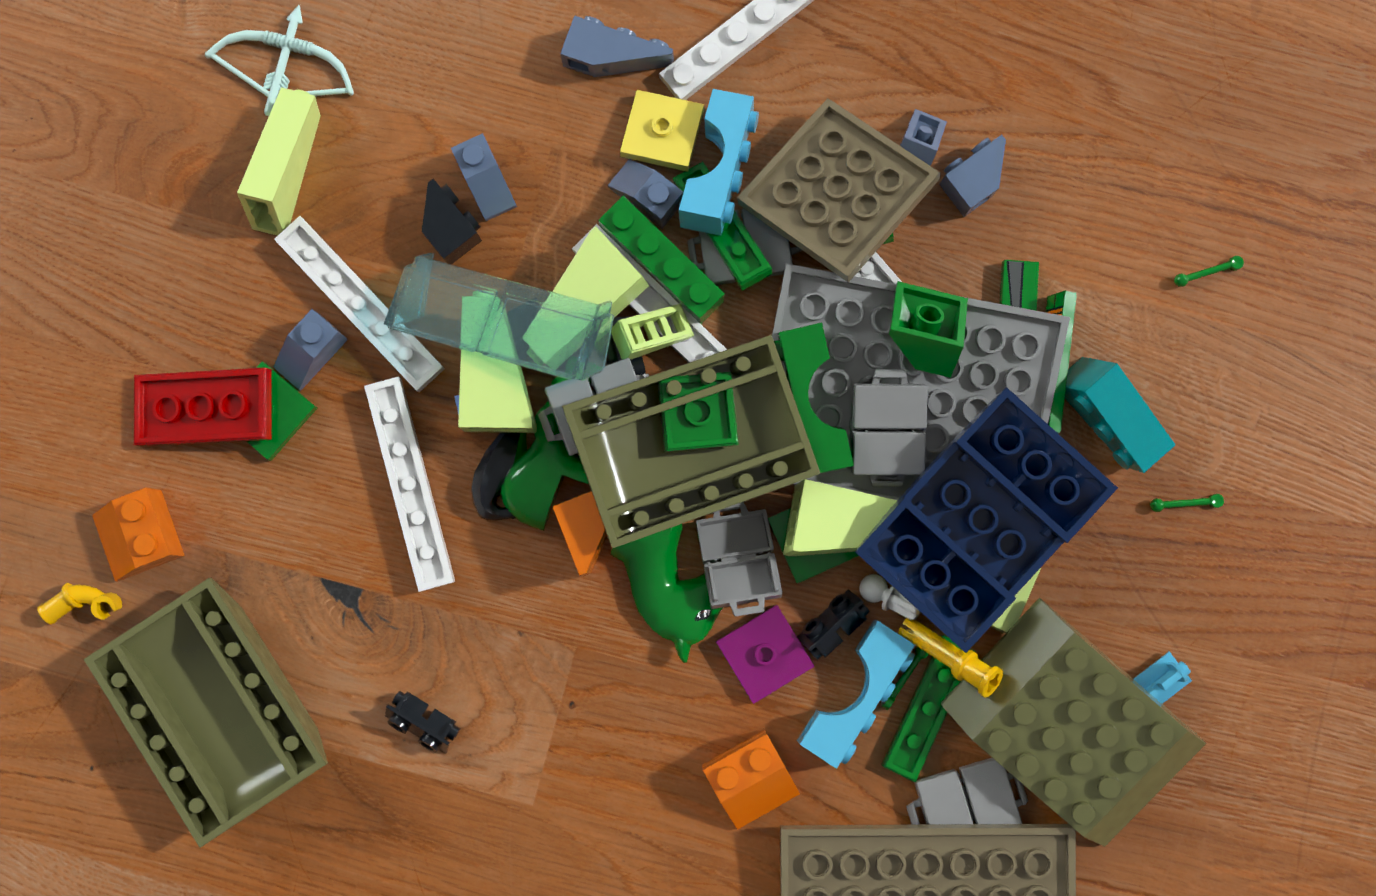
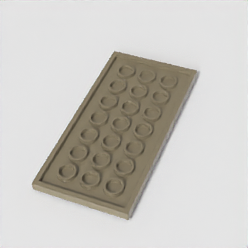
M1069 824L780 825V896H1076V830Z

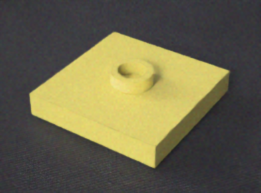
M637 90L622 142L620 157L688 172L704 112V104Z

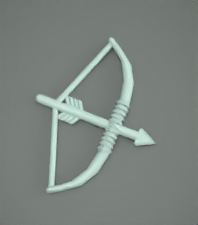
M300 5L287 17V20L290 22L286 35L267 30H244L228 34L205 52L206 58H212L268 97L264 109L266 116L270 115L280 88H288L290 80L284 75L290 51L308 56L315 55L329 62L343 78L346 88L306 91L310 95L324 96L347 93L350 96L354 95L349 76L340 60L330 51L312 42L294 38L298 24L303 23ZM244 40L262 41L266 45L282 49L276 70L266 75L263 87L217 56L216 53L228 44Z

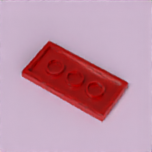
M265 367L134 375L135 446L272 440V369Z

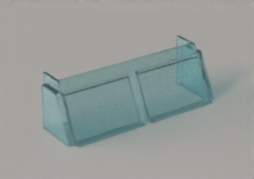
M427 253L415 256L413 264L404 267L384 321V325L393 330L470 352H480L484 356L565 379L584 381L604 371L614 315L610 314L612 301L610 300L595 304L433 260L434 253Z

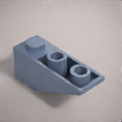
M574 16L560 53L563 67L593 77L668 67L674 62L673 49L669 48V45L664 41L654 38L648 41L636 37L637 35L629 29L618 27L616 30L604 26L603 22L590 16H585L584 19Z

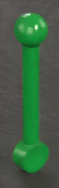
M1234 256L1228 262L1188 275L1183 273L1177 274L1174 278V283L1178 287H1184L1189 281L1227 269L1236 271L1243 267L1244 260L1240 256Z
M1212 494L1209 498L1162 501L1156 498L1151 501L1150 507L1154 512H1161L1164 508L1202 505L1219 508L1223 506L1224 498L1220 494Z
M916 647L913 661L896 683L888 700L885 703L882 702L881 707L888 710L892 706L896 696L920 660L926 658L928 653Z

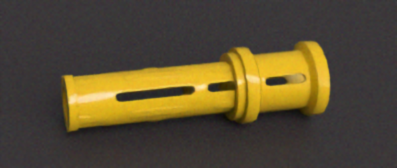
M906 618L902 624L910 629L906 630L900 627L899 635L951 668L954 678L959 681H967L976 687L978 693L984 698L989 697L997 689L1003 677V670L998 666L990 667L978 659V654L973 650H968L965 653L916 619L909 620Z

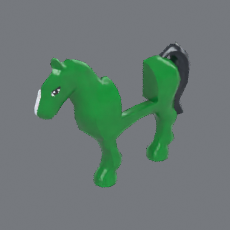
M572 357L568 360L564 375L553 378L550 386L582 374H586L589 378V372L600 367ZM548 400L534 416L537 431L534 433L535 440L528 450L527 433L500 432L486 449L474 472L471 485L472 501L481 518L495 521L517 519L523 524L544 531L564 476L589 485L580 457L577 454L569 456L563 440L547 441L538 414L550 406ZM553 413L546 415L553 434H559L560 431ZM500 495L505 507L497 505V498ZM682 523L613 548L610 555L624 563L631 584L632 595L640 615L654 632L662 638L672 640L680 660L686 663L691 645L698 643L707 636L724 607L711 609L705 573L693 579L679 580L676 551L683 531Z

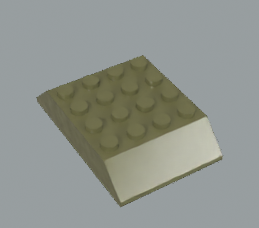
M772 335L562 406L612 549L821 474ZM731 372L732 380L659 404L657 383L675 376L700 374L701 383L709 385L715 381L716 373ZM672 380L666 385L665 389L668 396L674 397L681 392L682 386L679 381ZM733 388L739 445L664 452L661 412Z
M212 578L206 579L84 659L199 848L328 764L321 737L314 721L243 608Z
M1041 598L1025 612L981 659L990 667L998 666L1003 670V677L997 689L989 697L984 698L978 693L976 687L962 680L941 702L943 708L972 741L1083 837L1104 847L1207 744Z

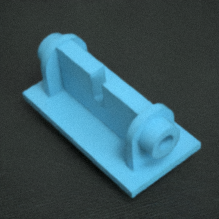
M1167 652L1133 678L1162 704L1192 681L1188 676L1191 673L1188 666L1182 661L1178 663L1170 652Z

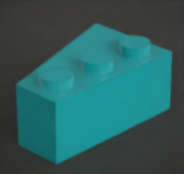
M1082 357L1068 369L1065 399L1113 452L1114 460L1126 470L1130 468L1145 473L1176 445L1117 363Z

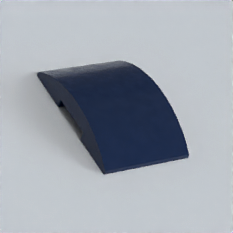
M1005 387L921 473L872 529L855 552L958 647L967 653L1015 601V595L1064 542L1068 543L1118 487L1012 391Z

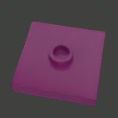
M777 604L716 641L753 704L815 667Z

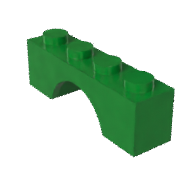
M624 196L598 220L599 226L624 251L641 264L700 324L724 302L725 293Z
M822 322L778 332L779 340L774 341L781 362L784 361L786 377L820 473L854 466L846 430L822 422L812 410L809 402L808 390L810 380L817 368L830 359Z

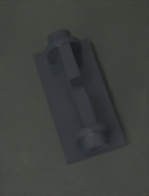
M848 589L845 593L836 596L821 615L807 622L797 638L817 660L822 656L826 658L843 642L836 631L841 627L849 636L867 620L866 615L870 611L863 604L864 602Z
M399 691L392 701L396 708L389 704L386 706L385 717L389 719L388 724L401 733L406 734L409 731L420 738L418 742L429 751L436 753L440 750L446 754L450 744L446 739L449 738L453 741L461 729L455 725L456 721L437 709H434L428 720L422 716L429 705L408 691L405 694Z

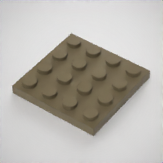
M827 98L737 197L738 205L849 283L940 180V172Z

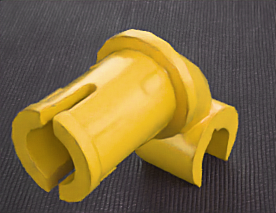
M65 583L62 586V591L38 606L37 610L40 617L46 623L52 625L75 607L81 608L85 604L91 605L92 614L96 618L104 620L111 616L104 608L105 602L115 612L122 608V601L117 594L112 592L104 593L94 587Z

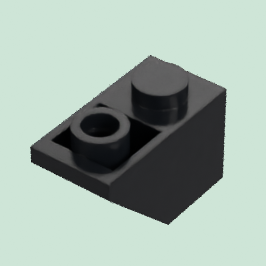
M432 179L427 185L422 233L445 262L451 266L482 241L476 232L481 226L469 211H466L464 214L459 211L455 206L459 199L447 184L440 187Z

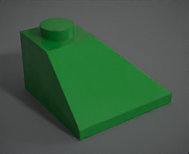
M897 281L889 335L915 369L951 378L964 347L968 298Z

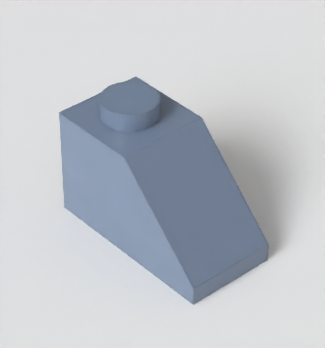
M915 109L900 146L931 166L938 151L947 121Z
M483 133L451 147L485 221L517 207Z
M631 159L625 163L608 184V188L620 197L624 196L645 217L661 229L679 209L683 196V191L659 172Z
M311 309L287 335L273 367L301 391L348 339L323 316Z

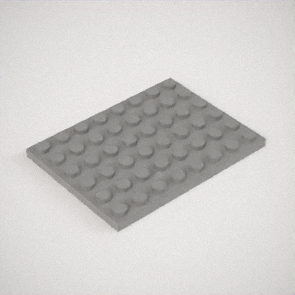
M786 263L772 338L776 341L779 340L778 332L822 322L830 359L817 368L810 380L808 390L809 402L812 410L822 422L846 430L851 455L852 431L858 430L852 425L853 385L872 384L876 369L905 370L908 384H925L928 386L927 427L922 429L926 433L925 469L1005 387L1012 391L1048 424L1070 317L968 298L964 347L953 374L949 378L915 369L890 337L889 330L896 284L855 276L848 283L834 272ZM782 361L781 363L783 369L785 371V374L787 375L784 361ZM879 378V384H900L901 378ZM851 467L824 472L807 478V480L898 500L920 475H905L901 487H872L870 475H853ZM877 475L876 480H897V475Z

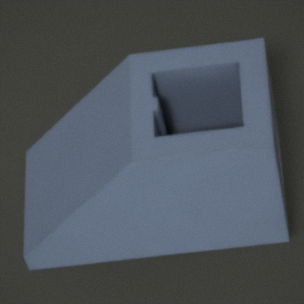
M1000 135L992 142L989 138L984 139L971 150L974 155L965 161L960 157L943 170L946 175L939 185L963 217L992 198L999 189L1006 139L1003 135Z

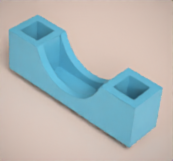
M717 89L712 90L704 118L705 137L719 147L723 157L711 172L700 177L687 179L679 207L680 228L722 236L724 224H731L735 203L731 202L733 192L739 193L743 178V172L739 171L741 162L747 163L751 149V142L747 141L749 132H756L759 112L754 111V96Z
M873 620L855 648L865 671V682L860 696L853 704L840 711L823 712L816 710L797 739L798 743L836 769L841 762L847 764L856 750L857 746L853 742L860 731L865 734L872 726L876 715L872 712L879 701L885 703L891 696L895 688V684L892 681L898 671L905 672L913 661L915 654L911 651L915 644L881 622Z

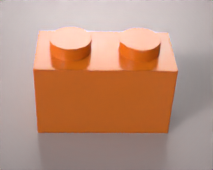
M145 487L111 500L92 515L115 582L185 556L162 490Z
M592 491L553 506L579 576H586L592 573L607 538Z
M765 730L702 764L704 774L737 830L800 795Z

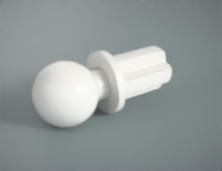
M871 574L864 577L861 581L859 590L861 596L866 601L871 603L883 601V610L887 611L890 609L909 620H915L919 616L920 611L893 586L889 589L883 577Z

